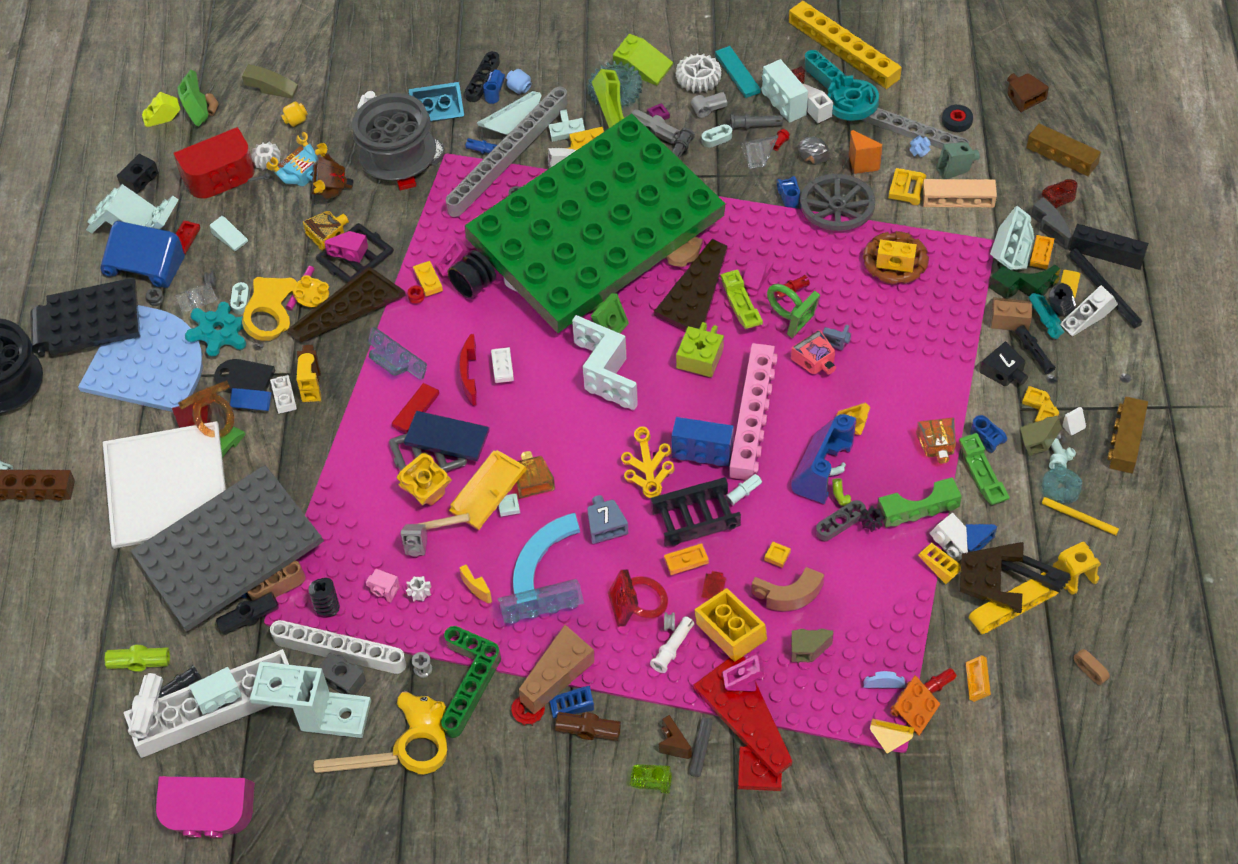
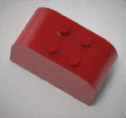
M238 127L173 153L180 177L190 194L196 198H210L242 185L252 178L255 172L248 143Z

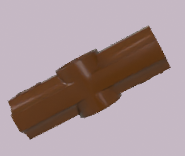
M559 712L557 714L555 730L577 734L578 737L585 740H593L597 737L618 741L621 722L601 719L596 714L589 712L582 713L581 715Z

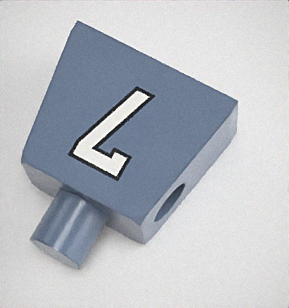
M601 495L593 497V505L587 508L592 544L629 534L628 522L614 500L605 502Z

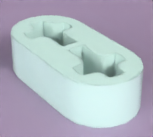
M724 124L703 132L702 145L711 148L731 140L732 127Z
M237 283L232 288L230 304L233 313L236 315H242L249 302L250 291L246 283Z

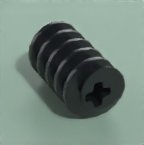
M1064 283L1053 287L1049 294L1053 310L1060 316L1069 315L1076 308L1071 287Z
M330 578L314 580L308 589L315 612L320 616L336 615L340 604L333 581Z

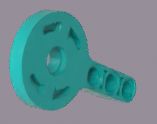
M809 50L805 53V69L828 89V97L832 102L834 101L832 110L834 116L843 120H861L869 117L877 110L879 106V93L874 85L864 80L853 79V75L845 76L843 72L816 50Z

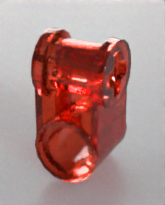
M1065 179L1062 182L1046 187L1041 194L1055 208H1058L1075 200L1078 184L1073 179Z

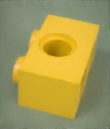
M880 239L876 268L913 272L917 244Z

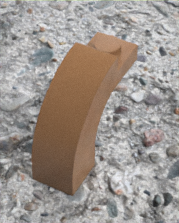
M805 567L799 580L788 586H777L755 577L752 582L751 593L759 599H766V607L778 611L796 610L808 605L817 597L824 585L825 574Z

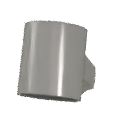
M724 92L708 97L697 95L691 100V106L699 118H704L711 111L726 107L727 100Z

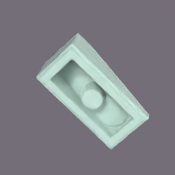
M223 216L210 224L211 233L234 251L248 242V239Z

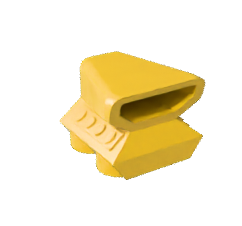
M421 453L403 468L396 477L400 481L398 486L412 494L422 505L426 503L433 505L445 494V488L452 481L445 470L441 469L427 453Z

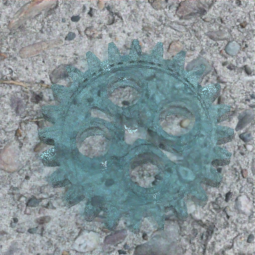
M615 61L613 65L607 62V67L600 65L601 69L615 70L618 75L621 108L623 109V105L629 107V102L635 103V98H639V93H642L641 87H643L638 70L635 71L634 66L629 68V63L623 66L622 61L619 65H616ZM595 69L596 74L591 73V78L588 79L589 84H587L589 96H591L592 101H595L596 105L600 103L592 81L600 71L599 69Z

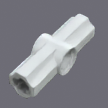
M153 673L144 675L139 695H136L133 700V716L128 729L129 735L141 739L147 737L152 718L158 713V697L163 683L162 677Z

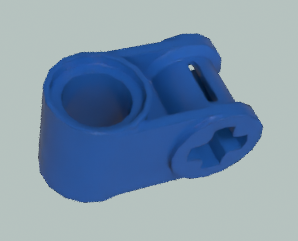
M792 176L790 179L784 180L777 179V189L784 206L798 208L800 205V189L797 185L796 177Z
M978 415L973 419L970 434L977 433L988 452H994L999 444L1007 441L1005 432L993 424L986 416Z

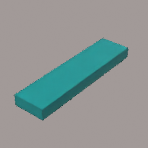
M731 46L715 51V56L745 98L761 93V88Z

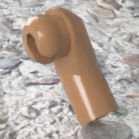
M207 93L205 97L206 103L209 104L207 109L208 115L214 116L219 103L213 94Z

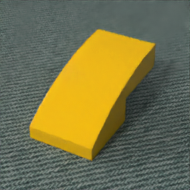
M467 564L459 567L461 579L468 589L482 601L488 604L491 603V593L483 577L474 579Z

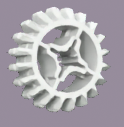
M697 53L693 56L690 54L689 57H684L683 60H680L676 68V77L678 84L682 88H686L687 91L692 90L693 93L695 91H699V93L705 91L707 93L708 89L713 90V87L717 86L718 82H720L721 68L719 62L715 58H711L710 55H698Z

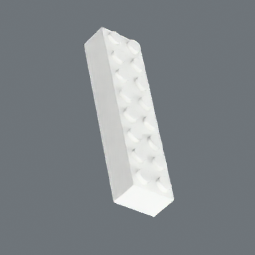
M279 650L231 669L230 672L242 696L232 703H226L218 707L214 712L202 714L189 686L158 698V713L152 718L147 737L141 739L132 736L140 757L143 758L272 706L251 703L250 696L260 661L289 665L284 650ZM275 681L271 684V687L278 688L282 682ZM132 709L124 712L128 727L133 716Z

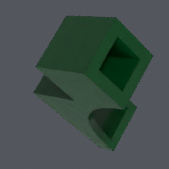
M1054 265L1045 271L1029 274L1015 272L1002 266L991 276L989 288L1006 299L1011 295H1015L1018 290L1027 296H1030L1032 293L1044 296L1052 285L1055 286L1059 282L1061 268Z

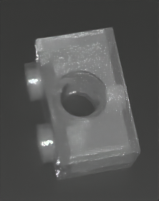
M209 282L174 295L182 313L217 301L212 285Z

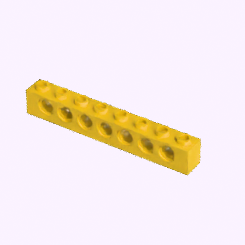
M801 1L789 10L790 24L885 89H888L900 80L902 67L898 63H895L805 1Z

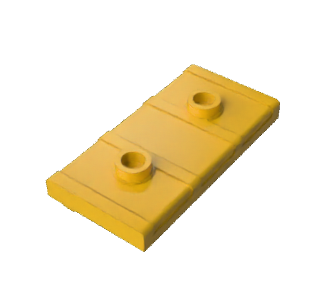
M493 451L450 504L451 508L449 511L455 516L469 513L470 521L466 523L480 530L500 502L511 491L515 483L526 472L527 468L500 451Z

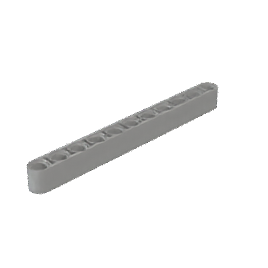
M555 87L446 197L447 212L450 216H460L560 114V111L567 107V90L564 87Z

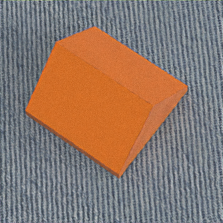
M852 130L849 159L854 174L878 171L881 164L883 144Z

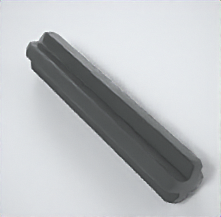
M703 717L701 719L690 767L691 776L700 777L712 728V719Z

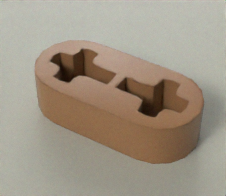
M1082 649L1074 655V661L1077 666L1096 684L1102 685L1110 678L1107 669L1087 650Z

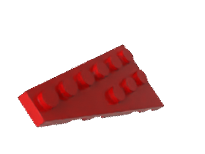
M744 656L735 662L728 658L693 685V689L777 777L792 765L790 754L756 681V691L725 689L723 671L746 660Z

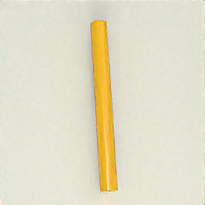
M1044 497L1042 504L1115 536L1119 531V528L1047 497Z

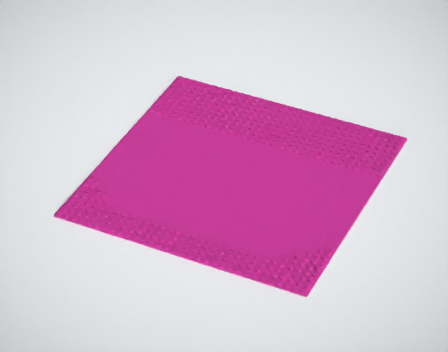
M445 154L395 281V284L405 291L406 296L386 304L305 514L322 536L324 542L295 560L301 565L306 579L301 585L276 597L279 609L266 614L265 625L271 626L272 623L278 620L396 647L405 654L415 655L418 652H425L430 656V659L471 667L473 659L454 652L447 646L444 633L447 628L457 626L498 645L501 662L495 672L525 678L529 676L563 626L566 625L594 649V663L568 686L575 688L590 686L591 691L718 716L693 689V685L730 657L697 625L694 609L728 588L766 625L767 640L744 655L746 660L757 654L762 657L765 675L755 681L777 728L883 749L870 730L872 719L910 727L901 715L895 717L890 713L891 706L895 705L897 697L901 696L900 693L905 688H864L863 681L867 676L869 678L873 677L876 672L881 671L895 672L896 676H903L906 687L914 675L920 679L938 576L918 554L930 543H933L942 550V547L929 533L948 517L949 511H943L935 516H925L916 521H908L898 526L886 528L883 521H881L883 526L880 529L875 527L873 532L867 528L863 529L862 522L858 521L828 541L820 540L817 537L816 527L820 521L843 507L839 505L833 494L832 480L835 478L842 479L843 494L850 495L851 501L858 500L863 502L867 510L871 505L874 509H877L879 497L898 493L901 497L911 501L926 499L933 492L934 482L952 477L955 480L960 451L959 438H962L993 263V256L990 253L995 240L868 220L863 225L850 230H828L811 223L804 216L801 209L718 196L726 203L724 216L695 237L703 239L699 254L711 239L727 245L726 257L706 321V331L711 332L712 327L716 325L718 326L717 334L724 335L722 355L713 377L676 368V354L686 331L654 316V311L691 266L692 262L687 263L684 267L669 264L666 258L662 259L650 270L644 272L615 293L618 294L629 322L620 333L626 338L627 359L616 374L637 383L638 405L635 410L624 408L613 401H608L595 393H589L584 389L583 365L593 351L579 347L574 343L572 324L557 333L517 291L505 285L504 277L495 268L496 280L489 284L488 287L482 288V291L473 299H468L461 295L454 288L449 277L442 276L435 264L455 238L461 239L468 250L466 255L471 250L478 251L466 239L465 225L508 197L510 188L524 186L548 170L511 163L460 216L452 217L447 212L446 197L483 159ZM830 214L823 217V219L835 221V215ZM841 216V222L854 219L852 217ZM895 231L911 234L912 238L919 239L927 248L929 264L926 271L921 273L918 279L906 284L903 282L888 284L880 281L876 276L873 277L867 271L864 265L865 260L863 259L864 249L868 242H872V238L885 232L891 234L895 233ZM759 256L773 261V268L758 292L746 287L744 288L754 309L757 308L763 324L745 329L732 309L722 283L721 274L738 269L743 279L749 260H755ZM430 261L443 291L425 296L421 303H411L408 299V289L414 285L421 286L413 266ZM806 275L808 278L805 281L809 279L810 285L797 290L796 294L802 302L814 291L820 294L815 315L794 338H791L787 335L791 320L784 318L773 309L767 298V290L773 284L784 285L788 280L793 281ZM787 295L781 298L775 296L777 302L785 310L792 312L796 305ZM596 310L588 312L582 318L593 322L591 315ZM845 325H849V333H852L849 344H845L843 350L834 348L835 359L833 364L836 366V369L832 374L828 375L824 370L817 374H812L791 359L792 347L816 331L820 330L823 332L826 327L843 332ZM470 334H474L476 342V360H469V379H475L477 390V405L474 406L470 403L464 392L460 374V355L464 343ZM752 343L775 346L774 354H778L777 364L772 366V369H775L774 380H770L772 393L767 395V399H770L769 410H765L764 413L767 415L766 426H762L764 440L759 442V446H762L761 457L756 459V462H759L758 474L756 475L761 478L762 484L752 490L748 497L744 496L736 502L735 505H731L727 501L732 514L740 512L741 526H737L732 530L727 529L684 541L675 546L665 547L664 533L667 532L661 514L653 515L650 498L644 495L643 488L634 482H627L624 477V473L629 469L634 470L637 476L645 480L646 474L632 465H625L621 460V455L624 452H630L634 458L643 462L641 446L636 441L634 432L638 427H646L651 435L648 441L649 451H659L660 445L664 443L668 444L671 448V454L664 457L662 464L653 472L654 478L663 469L662 465L664 462L671 461L675 467L674 472L668 474L661 483L662 492L660 495L726 477L728 482V494L738 487L739 483H744L746 480L730 478V465L729 467L717 466L715 464L672 458L671 435L676 417L733 425L734 446ZM510 347L514 381L495 383L491 350ZM423 383L438 389L440 393L425 413L479 424L490 429L478 462L466 459V465L447 471L446 473L452 481L445 488V494L433 505L427 503L422 505L412 494L398 486L400 481L396 477L400 470L399 467L396 468L393 460L395 457L389 445L390 439L406 434L392 427V421ZM866 402L870 406L868 417L862 434H854V443L851 451L841 450L838 456L828 453L825 460L829 461L832 468L841 466L842 462L846 464L843 473L828 477L827 492H829L826 503L823 504L794 493L791 488L793 476L814 434L834 419L838 411ZM952 418H954L955 443L951 444V442H954V433L952 427L949 426H952ZM918 422H920L921 425L923 426V428L926 429V430H925L926 438H925V436H924V434H923V432H922V430H921V428H920ZM939 433L941 436V441L939 443L943 444V436L948 444L936 445L937 438L940 440ZM641 435L640 439H644L646 435ZM401 443L398 446L407 466L415 459V455L411 446ZM664 448L662 452H667L668 448ZM421 449L422 453H427L440 466L433 451ZM493 451H500L524 465L527 470H530L528 472L530 477L523 473L519 478L520 486L523 488L521 490V498H519L518 481L507 494H517L519 514L501 517L498 505L480 530L466 522L428 529L426 554L419 556L405 555L401 537V530L405 524H418L455 516L449 511L451 508L450 504ZM939 451H947L948 457L940 458ZM443 454L447 463L458 460L455 456ZM531 456L532 463L524 464L523 458ZM627 456L624 460L628 461L631 457ZM668 465L665 469L669 470L672 466ZM532 473H535V477L532 475L534 481L531 478ZM546 474H547L548 478L550 479V481H551V483H552V485H553V487H554L555 490H553V489L551 488V486L549 485V483H547L548 481H547ZM629 474L627 478H632L634 474ZM652 487L649 491L653 492L656 490V488ZM601 495L605 502L614 500L628 522L629 534L592 544L587 510L589 506L593 505L592 498ZM717 498L706 500L713 519L724 516ZM698 503L687 505L694 524L705 522ZM680 508L668 511L675 530L687 527ZM575 513L580 533L570 535L557 543L555 542L548 548V551L537 564L535 570V596L515 600L513 588L514 569L525 544L537 531L548 523L565 515ZM838 517L835 521L839 524H844L846 519ZM772 542L791 548V553L783 568L764 561V557ZM702 543L708 556L709 564L670 575L664 555ZM930 551L927 555L931 557L933 553ZM467 564L474 579L483 577L491 593V603L488 604L482 601L468 589L461 579L459 567ZM805 567L825 574L824 585L817 597L808 605L796 610L778 611L766 607V599H759L751 593L752 582L755 577L777 586H788L799 580ZM375 569L398 577L400 587L391 603L387 602L384 596L378 597L374 595L370 587L366 586L368 577L374 573ZM414 576H424L425 582L430 581L431 595L427 596L424 601H413L412 595L407 596V582H411ZM330 578L333 581L340 604L336 615L320 616L315 612L308 589L314 580ZM665 612L669 615L675 613V629L683 617L691 618L694 621V626L678 647L676 657L668 664L667 671L660 673L654 670L650 665V661L656 658L660 646L666 644L674 632L671 629L664 631ZM792 630H833L832 645L813 662L791 661ZM454 636L450 640L456 641L459 637ZM472 644L468 648L474 649L477 647V644ZM490 652V653H488L486 656L492 657V656H494L496 653H495V652ZM909 741L892 751L906 753Z

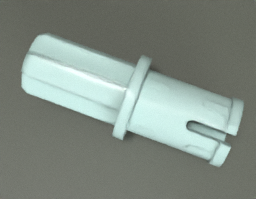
M754 474L744 483H739L736 489L725 496L727 501L731 505H735L744 496L748 497L752 490L762 484V480L758 475Z

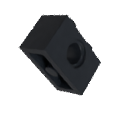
M138 154L117 174L120 186L123 184L138 194L159 172L155 161Z

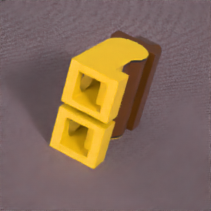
M302 345V351H297V383L302 402L321 401V391L318 385L321 369L317 352L314 350L313 345Z

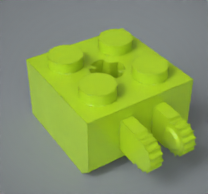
M702 322L700 329L688 326L676 354L677 369L713 377L724 348V335L717 334L718 326L714 325L711 332L706 331L707 323Z

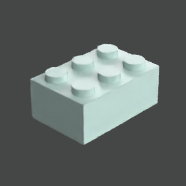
M781 59L764 66L762 75L763 85L761 88L763 95L769 98L772 105L780 111V114L789 123L806 116L808 90Z

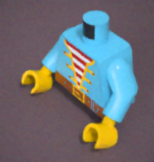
M302 132L305 140H301L298 135L296 138L297 143L303 145V148L301 146L298 147L279 165L275 157H271V163L268 161L266 164L267 169L275 170V174L285 184L305 186L312 181L313 165L318 157L311 144L307 143L308 135L305 132Z

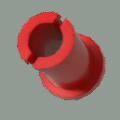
M786 129L779 130L777 136L770 142V147L778 151L783 143L789 140V132Z

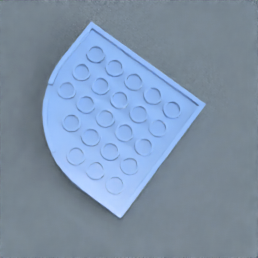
M138 305L141 337L100 345L78 388L81 392L173 412V407L189 403L198 385L203 369L201 346L199 341L188 342L185 339V333L191 328L177 316L159 309Z

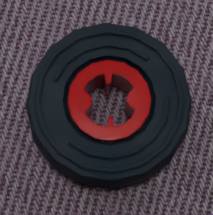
M951 105L944 110L942 123L950 131L963 132L971 127L973 113L966 106Z

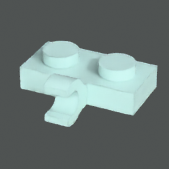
M567 109L560 111L562 122L549 124L552 142L568 139L571 133L585 131L582 118L569 120Z

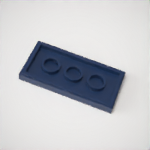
M416 411L405 437L404 445L478 462L490 429L479 424Z

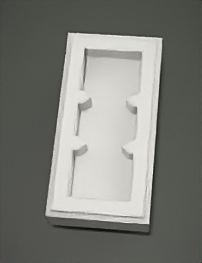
M510 347L492 349L495 383L514 381Z

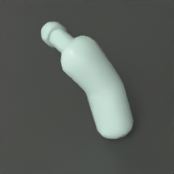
M842 462L841 466L831 468L829 476L843 473L846 464Z

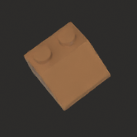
M993 297L992 329L1015 331L1018 327L1025 325L1029 331L1032 317L1031 301Z

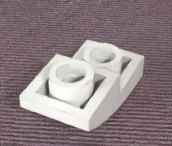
M289 375L271 379L278 414L296 410L297 407Z

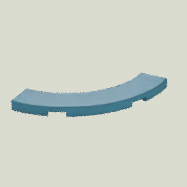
M575 513L565 515L548 523L537 531L525 544L514 569L513 588L515 600L535 596V570L537 564L548 551V548L555 542L557 543L570 535L580 533Z

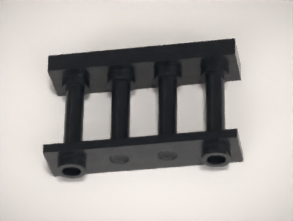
M726 477L650 498L653 515L660 513L667 532L664 533L665 547L675 546L684 541L727 529L732 530L737 526H741L740 512L732 514L725 495L728 494ZM717 498L724 516L713 519L706 500ZM698 503L705 522L694 524L687 505ZM680 508L687 527L675 530L668 511Z

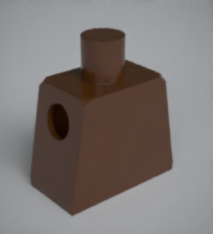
M1013 73L1008 77L1009 87L1007 94L1020 112L1047 99L1049 87L1031 74L1027 73L1018 77Z

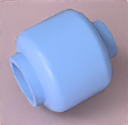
M521 69L511 70L506 76L507 87L517 94H525L532 85V82H530L531 77Z

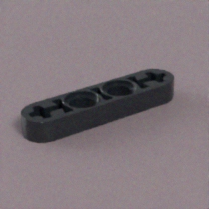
M491 51L485 54L465 89L467 101L477 102L482 97L484 84L488 81L490 72L497 70L500 64V57L497 52ZM485 69L490 70V71L487 72V73H483V72H482V71L485 70ZM477 81H483L482 84H476Z

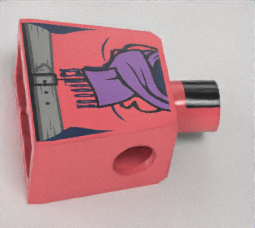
M820 330L792 347L791 359L810 373L817 374L824 370L829 375L835 371L836 366L833 364L835 350Z

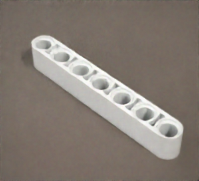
M281 620L275 621L270 626L274 643L281 647L327 657L329 653L336 656L341 655L348 663L394 674L402 673L406 668L404 653L396 647Z

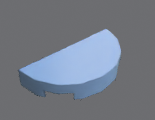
M890 671L876 672L875 676L870 678L867 676L863 681L864 688H906L905 678L903 676L898 677L895 672Z

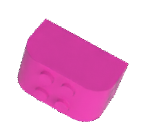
M159 776L156 803L157 817L165 827L181 832L183 836L191 838H201L202 834L210 836V838H223V834L239 833L248 826L252 818L255 782L246 778Z

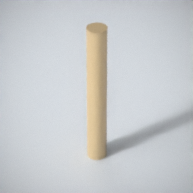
M466 513L418 524H425L426 530L470 521V515Z

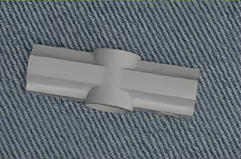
M636 109L632 112L655 136L671 144H674V141L679 137L680 130L666 124L662 117L658 115L652 117Z

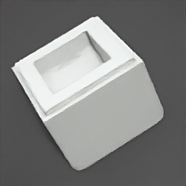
M1081 407L1065 414L1063 428L1070 435H1074L1086 428Z

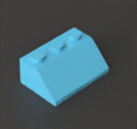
M459 82L408 89L409 95L423 103L430 116V121L464 116Z

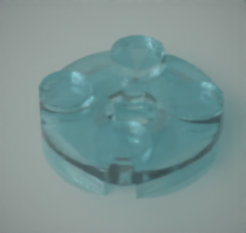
M1057 466L1044 475L1042 492L1045 497L1051 500L1070 504L1075 502L1080 496L1082 479L1075 472L1066 469L1064 466ZM1060 483L1064 484L1066 488H1058V485Z

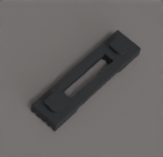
M1023 555L1022 563L1047 574L1044 576L1015 564L1014 562L1016 561L1002 560L1001 562L1002 569L1014 571L1040 582L1042 586L1059 593L1063 586L1065 587L1068 581L1071 580L1069 573Z

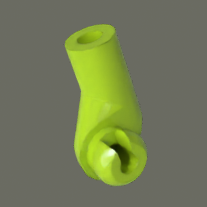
M841 478L833 479V494L839 505L844 507L851 502V496L843 494Z

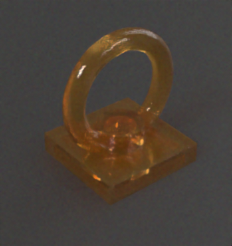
M227 380L200 390L178 402L181 410L194 405V423L208 437H215V431L205 426L202 422L200 411L201 408L214 402L223 407L227 416L226 425L219 430L220 438L226 436L233 428V410L223 397L217 395L230 388Z

